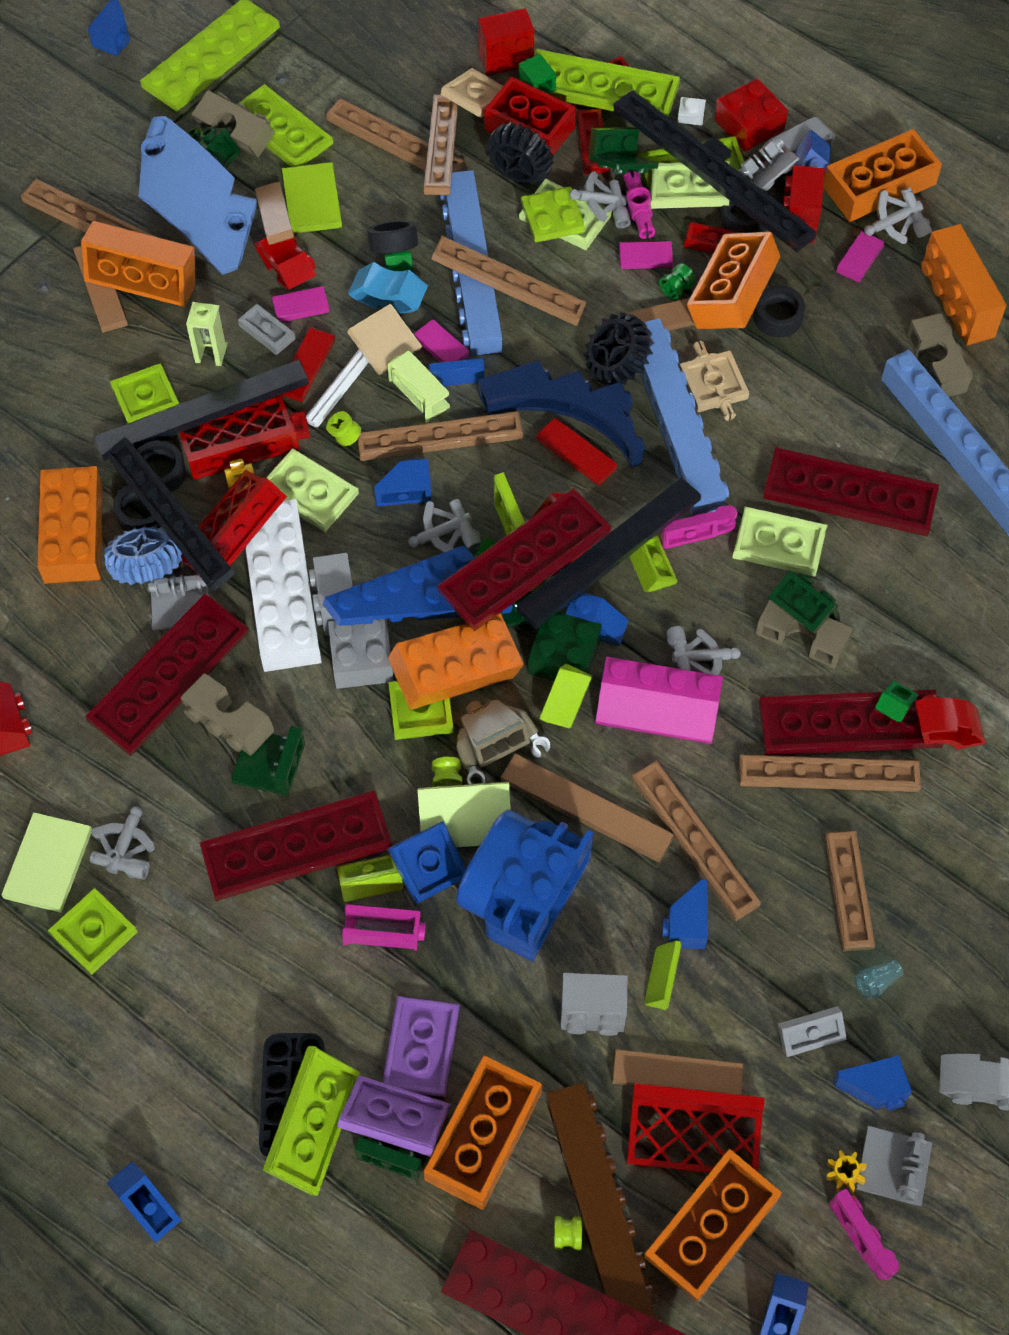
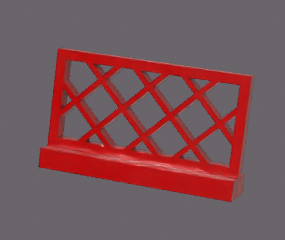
M281 395L196 426L194 428L200 430L195 436L186 434L184 431L179 433L194 480L230 469V461L243 459L244 465L287 454L292 448L296 451L300 450L295 427L290 420ZM279 405L274 414L264 411L269 406ZM244 413L253 414L248 421L238 418ZM259 417L269 420L264 427L255 424ZM219 420L226 422L221 429L212 426L213 423ZM276 422L286 424V426L271 429ZM233 424L243 427L238 434L229 432ZM249 430L258 432V434L245 437ZM206 432L216 435L211 442L202 439ZM223 437L233 440L230 442L219 444ZM196 445L206 448L192 452Z
M245 470L199 525V528L231 566L287 496L269 479L265 477L260 478ZM182 554L181 562L195 571V569L191 566V564Z
M634 1083L627 1164L710 1173L716 1165L705 1166L696 1154L711 1143L723 1157L725 1153L714 1139L728 1128L741 1143L732 1151L736 1153L741 1147H744L752 1157L751 1167L758 1172L765 1097ZM639 1106L652 1107L661 1117L647 1130L638 1120ZM659 1108L671 1110L664 1115ZM675 1110L685 1111L693 1121L680 1133L667 1119ZM692 1112H701L703 1114L696 1118ZM708 1113L717 1114L725 1124L712 1137L699 1122ZM724 1115L736 1117L729 1122ZM740 1117L755 1118L754 1133L743 1140L732 1124ZM664 1121L675 1137L661 1148L649 1132ZM696 1124L708 1140L693 1151L682 1138V1135ZM638 1125V1127L642 1130L643 1133L636 1138V1130ZM646 1135L658 1151L649 1159L634 1158L635 1144ZM753 1138V1149L751 1150L747 1142ZM677 1139L690 1153L681 1163L672 1162L664 1152ZM659 1154H661L666 1161L653 1159H655ZM691 1158H694L698 1165L686 1163Z

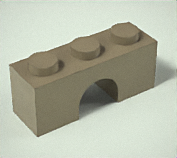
M207 90L191 114L202 128H227L228 126L236 125L230 137L240 149L259 158L275 134L269 126L270 121L260 113L256 115L250 113V110L241 103H237V105L231 103V100L220 92L216 95Z
M942 313L911 320L907 338L916 357L931 355L940 360L931 363L928 373L948 397L966 393L973 378L972 370L969 365H966L962 357L961 346L958 343L956 344L952 336L951 325L948 322L946 323Z
M769 600L758 621L756 635L782 646L786 637L791 633H804L813 642L808 658L835 669L849 642L853 628L847 626L841 620L828 618L819 630L813 634Z
M205 673L181 696V700L186 708L184 713L195 723L200 721L205 724L206 729L215 737L220 735L224 737L226 742L237 752L243 750L251 756L275 731L268 715L247 701L238 710L225 713V710L233 703L227 689Z

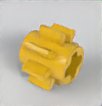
M243 459L230 461L231 468L224 470L229 489L245 470L254 474L252 464L244 465Z
M839 1150L837 1161L828 1159L827 1165L834 1169V1171L829 1172L826 1179L836 1182L837 1192L841 1188H848L850 1193L853 1194L856 1182L861 1185L865 1184L866 1179L859 1172L865 1171L867 1164L858 1163L856 1160L857 1152H854L851 1156H845L843 1151ZM842 1166H846L848 1171H852L851 1178H847L845 1173H840Z

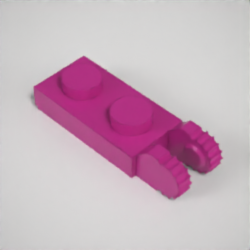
M733 505L720 506L713 512L699 513L692 517L675 520L661 531L660 542L664 549L714 538L717 535L733 531L736 527L737 509Z
M847 1188L840 1191L829 1201L830 1208L864 1262H866L871 1272L875 1273L874 1276L880 1279V1281L889 1280L898 1272L900 1263L895 1259L896 1256L893 1251L885 1249L881 1244L880 1233L874 1225H869L862 1214L863 1208L857 1197L850 1195Z

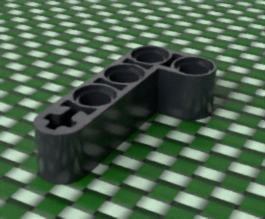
M276 1033L269 1036L264 1043L259 1149L265 1161L274 1140L272 1133L277 1132L281 1121L269 1120V1114L276 1109L285 1110L294 1085L295 1070L300 1069L304 1058V1051L308 1046H316L326 1052L324 1041L317 1034ZM283 1046L287 1048L286 1054L282 1057L277 1058L271 1055L272 1051L277 1047ZM280 1077L286 1080L285 1085L280 1089H272L270 1087L271 1082L275 1078Z

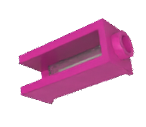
M346 904L345 928H343L342 932L343 946L362 944L414 949V951H417L418 941H424L426 922H420V911Z

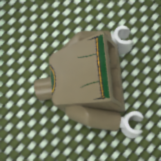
M493 700L483 706L480 702L473 701L466 707L467 714L461 718L463 728L458 732L456 748L464 769H467L469 772L467 777L468 784H472L471 780L474 777H479L482 783H485V776L481 771L477 770L476 765L483 768L529 744L530 740L533 743L531 754L535 758H540L541 752L536 745H542L546 752L550 749L549 740L546 737L538 736L537 732L539 730L526 711L512 706H505L499 700Z

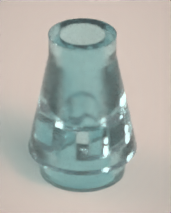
M894 959L887 963L862 969L859 975L855 977L856 987L863 997L867 999L871 997L877 998L893 982L903 976V969L899 962Z

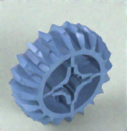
M156 525L150 528L146 526L140 529L134 528L129 532L124 531L123 535L115 536L113 541L108 542V547L104 549L105 566L109 574L112 575L113 580H119L120 583L128 582L129 585L137 582L142 585L147 581L153 582L157 578L163 579L165 574H171L173 569L178 568L179 562L182 561L181 551L163 528H158Z

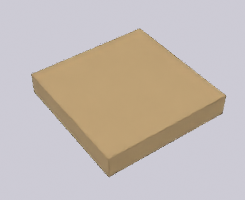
M471 68L444 85L441 95L481 118L484 116V109L501 90L503 85Z
M391 303L354 325L347 332L378 375L388 370L387 364L394 357L402 355L408 350L414 354L422 347Z

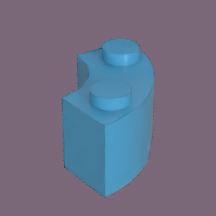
M372 262L358 270L348 295L374 309H377L378 306L385 307L391 303L398 314L418 310L428 285L410 270L392 271Z

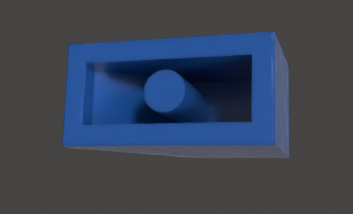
M110 0L88 27L92 47L118 56L122 49L127 47L130 35L119 0Z
M809 130L795 152V155L799 158L795 165L825 168L826 170V166L830 164V145L813 130ZM792 169L791 171H789L788 173H786L785 175H790V176H792V171H793V169Z
M413 458L407 461H400L374 487L376 506L432 502L428 459Z
M582 593L570 602L566 615L601 624V641L616 646L621 645L628 624V619L603 598L587 593Z
M700 880L670 907L668 918L662 919V937H668V943L677 940L681 941V948L705 949L708 939L707 880Z
M899 1055L838 1071L833 1079L835 1087L875 1109L886 1107L887 1110H894L903 1107L905 1101H907L912 1093Z
M133 1161L107 1182V1185L155 1243L181 1221L180 1217Z
M779 1273L775 1274L759 1335H797L806 1307L808 1282Z

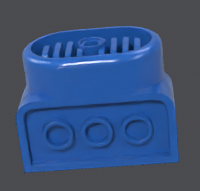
M512 810L503 811L490 827L462 877L456 896L458 906L484 919L485 933L490 940L534 962L591 861L593 832L587 830L584 837L581 838L569 832L568 825L563 822L558 826L548 821L536 823Z

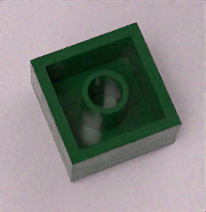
M556 613L542 624L538 630L529 655L528 674L555 681L560 667L566 663L589 674L601 641L602 625L563 613Z

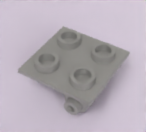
M779 137L775 140L772 138L763 146L770 158L760 148L758 151L766 161L762 163L753 154L752 156L760 166L758 167L750 157L740 165L741 169L738 172L763 191H766L774 185V180L781 174L791 171L799 158L784 146L785 144Z
M198 573L191 576H183L181 574L179 577L171 575V578L154 579L153 582L148 581L149 592H151L152 630L171 629L204 594L209 596L208 586Z
M868 1126L861 1163H866L867 1167L865 1171L859 1172L860 1175L865 1177L866 1181L864 1185L857 1183L856 1190L922 1206L932 1142L926 1141L925 1135L914 1132L912 1137Z

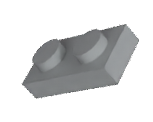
M258 304L254 305L238 319L239 326L276 355L295 340V333Z
M838 1006L778 1023L782 1050L786 1057L847 1040L843 1014Z

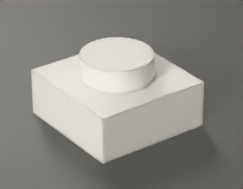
M681 97L677 123L702 126L706 100Z

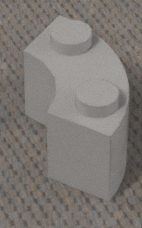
M980 1054L941 1055L939 1092L952 1098V1102L956 1104L969 1105L972 1104V1101L997 1105L1001 1110L1009 1111V1059L1000 1057V1063L980 1061Z

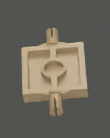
M703 341L696 342L693 348L698 357L679 365V370H683L686 375L687 390L692 392L694 396L696 411L698 413L713 408H720L726 421H729V418L732 420L736 414L731 404L748 399L749 391L731 350L718 354L708 353Z

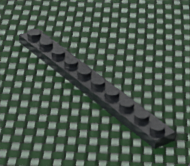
M633 90L614 103V111L768 231L772 232V234L795 252L800 251L815 239L816 231Z

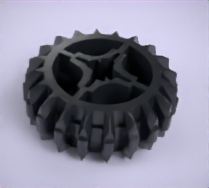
M513 122L509 124L503 123L493 131L486 145L488 149L486 154L490 157L489 162L495 164V170H499L502 176H507L510 180L518 183L521 182L525 185L531 183L536 186L539 182L546 179L554 163L552 161L554 155L550 152L551 147L545 144L546 139L540 138L538 132L534 133L530 127L524 128L521 123L517 126Z
M620 312L617 315L611 313L609 320L602 318V325H594L596 331L594 334H589L591 340L585 344V347L588 349L584 354L587 360L585 365L590 369V373L604 384L612 385L621 382V384L626 385L628 379L635 380L637 372L643 373L642 367L644 364H649L647 357L653 354L650 347L654 344L650 338L652 333L647 328L646 323L633 314Z

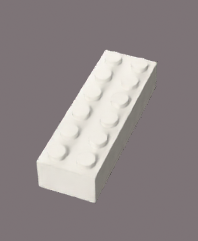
M287 500L282 502L246 546L257 635L264 672L322 663L297 500Z

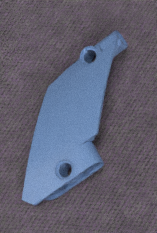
M166 116L153 117L146 138L141 144L139 198L172 224L221 275L237 270L238 266L241 265L255 215L257 199L232 193L235 178L205 148L176 125L173 120L168 119Z

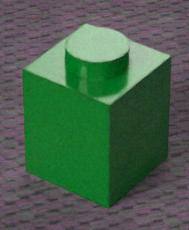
M541 53L519 63L520 81L547 94L556 91V73Z

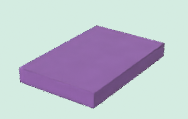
M397 996L382 1083L430 1098L445 1100L460 1004Z
M359 1075L340 1115L338 1128L431 1157L446 1122L451 1104Z

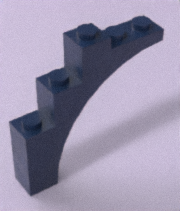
M539 360L478 380L479 397L488 415L510 411L535 410L572 417L593 427L606 436L622 452L631 468L642 463V454L645 452L644 442L640 436H636L634 424L630 417L633 399L630 392L624 390L621 382L592 391L590 382L583 379L580 371L552 380L548 369H543Z

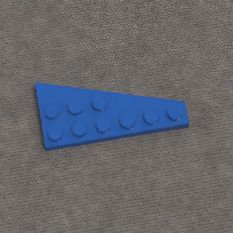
M463 545L325 597L323 606L338 626L371 624L377 619H390L391 622L402 621L404 617H416V620L459 617V614L438 592L437 586L474 560L475 557ZM513 604L503 610L501 614L511 613Z

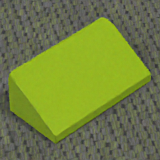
M654 536L629 556L645 592L659 590L675 585L678 582L658 536Z
M567 663L560 667L539 719L570 729L590 684L592 675Z
M391 855L337 866L342 896L345 902L403 889L402 878Z
M672 941L656 948L644 1001L646 1006L663 1010L668 1008L682 945L681 941Z

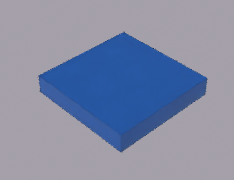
M443 821L388 848L414 904L460 882L466 871V867Z

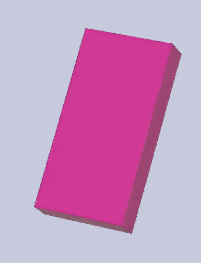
M861 231L839 263L836 272L860 283L883 249L884 241L868 236L865 232Z
M672 241L619 243L620 269L673 268Z
M323 286L272 297L275 314L280 322L330 312Z
M433 319L414 333L422 347L439 362L460 361L469 357V350Z

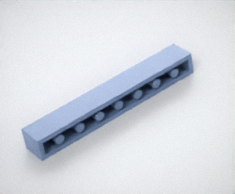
M474 170L452 173L450 195H440V200H445L446 205H442L443 220L449 221V225H445L446 238L488 257ZM452 269L453 282L459 283V287H455L457 303H462V308H459L460 325L465 324L466 330H462L464 346H469L470 356L502 353V333L494 288Z
M660 318L646 321L647 328L652 333L650 338L654 342L650 347L653 354L647 357L649 364L643 365V373H640L678 480L682 477L701 494V500L689 509L692 516H695L699 513L705 514L716 511L718 507L725 506L726 498L729 497L728 486L725 481L722 482L720 479L719 462L717 459H713L711 455V441L708 436H704L702 431L703 420L700 414L696 415L694 396L692 392L688 393L686 388L687 379L685 372L679 370L676 349L672 350L670 346L671 337L669 330L663 327Z
M909 349L888 359L881 380L1009 536V469Z

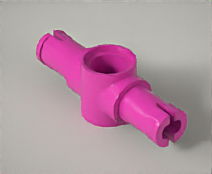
M633 171L634 177L632 178L631 173L628 172L624 175V181L628 190L626 196L630 219L637 223L640 238L646 239L645 232L651 238L655 235V228L651 219L653 213L651 210L650 192L642 186L639 173Z

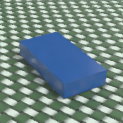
M483 358L430 363L429 371L443 386L478 383V380L484 378Z

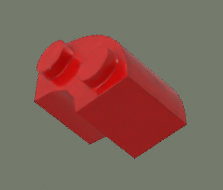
M266 236L253 242L267 269H274L279 275L277 282L284 288L291 289L317 276L314 271L316 269L314 260L297 246L295 236L269 245Z
M931 694L915 701L925 745L935 743L949 744L954 746L956 750L986 744L979 711L969 700L939 698L938 695Z

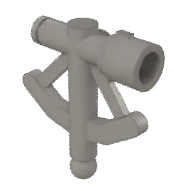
M593 171L584 184L585 191H578L576 189L570 191V198L572 200L586 201L590 210L599 221L604 222L607 219V213L613 211L617 228H625L630 225V215L627 208L624 207L627 203V197L621 194L618 180L610 181L608 188L597 179L598 174ZM594 183L605 193L594 192ZM598 203L606 204L607 207L602 210Z
M908 187L901 191L905 202L888 196L886 190L880 191L877 205L879 220L872 223V225L866 226L864 232L866 235L871 236L874 232L877 233L884 229L888 236L901 244H905L908 240L905 234L911 224H913L917 238L928 235L932 230L929 225V219L923 217L921 210H923L921 201H916L911 187ZM887 202L904 207L887 216ZM907 218L900 233L893 228V224Z
M454 499L449 503L454 514L435 508L434 503L431 501L427 502L423 516L425 531L417 534V536L410 537L408 543L411 547H417L420 543L422 545L431 541L436 549L444 553L454 549L453 547L457 539L461 536L469 551L479 549L482 541L479 531H476L471 526L473 521L469 512L465 513L460 500ZM433 514L450 519L435 527L432 524ZM455 530L448 544L440 540V536Z
M674 626L667 631V642L674 649V652H672V662L677 663L679 669L691 671V666L701 673L719 676L722 670V660L738 659L741 655L738 648L719 649L716 641L702 629L697 630L696 639L690 644H687L682 627ZM701 642L708 648L706 650H693ZM712 661L713 668L709 671L697 662Z
M136 806L130 810V815H128L125 824L109 823L92 829L93 837L100 839L107 854L93 851L90 856V863L104 866L108 872L117 874L118 870L125 872L129 878L146 879L150 868L149 862L133 857L145 849L148 852L154 851L155 845L144 831L136 828L140 820L139 817L142 815L140 807ZM120 834L116 846L112 850L105 836ZM132 837L139 840L141 845L126 853Z

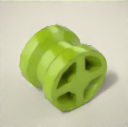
M345 411L335 413L327 422V431L342 446L353 444L361 434V427Z
M440 757L431 762L432 771L435 773L432 779L433 787L462 785V777L459 775L461 760L455 757Z
M562 1216L554 1217V1250L572 1247L574 1251H581V1216H574L572 1219H564Z

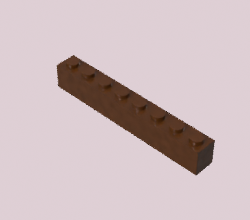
M584 1083L546 1093V1104L577 1209L582 1219L583 1229L602 1293L663 1323L661 1316L656 1318L652 1304L656 1303L651 1283L645 1284L642 1271L646 1270L641 1250L635 1251L631 1239L636 1237L631 1217L625 1218L622 1205H626L623 1189L621 1185L615 1186L612 1174L616 1173V1167L612 1154H606L602 1142L607 1141L602 1122L596 1123L593 1111L597 1110V1105L593 1092H587Z

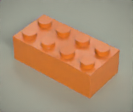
M912 129L826 166L823 188L847 220L852 222L877 211L879 193L882 190H886L888 196L902 200L904 197L901 191L905 188L911 187L913 193L916 194L936 185L942 163L917 132Z
M92 221L81 240L84 281L185 307L195 288V253L193 246Z
M958 224L931 232L921 268L923 274L928 276L931 281L934 294L939 296L942 301L945 314L948 317L950 316L953 321L956 334L963 339L966 346L995 338L1007 304L962 225Z
M772 232L723 235L687 303L697 329H738L746 327L781 257Z
M97 466L45 469L40 472L37 567L44 584L101 580L103 483Z
M501 613L476 631H473L465 623L397 643L388 656L390 665L410 710L513 679L524 665Z
M484 1055L424 1170L425 1181L484 1210L542 1095V1083Z
M729 1149L647 1250L644 1259L697 1304L778 1202L782 1192Z

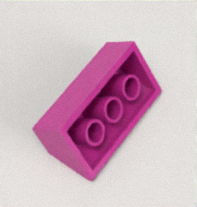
M606 657L595 724L712 744L723 676Z

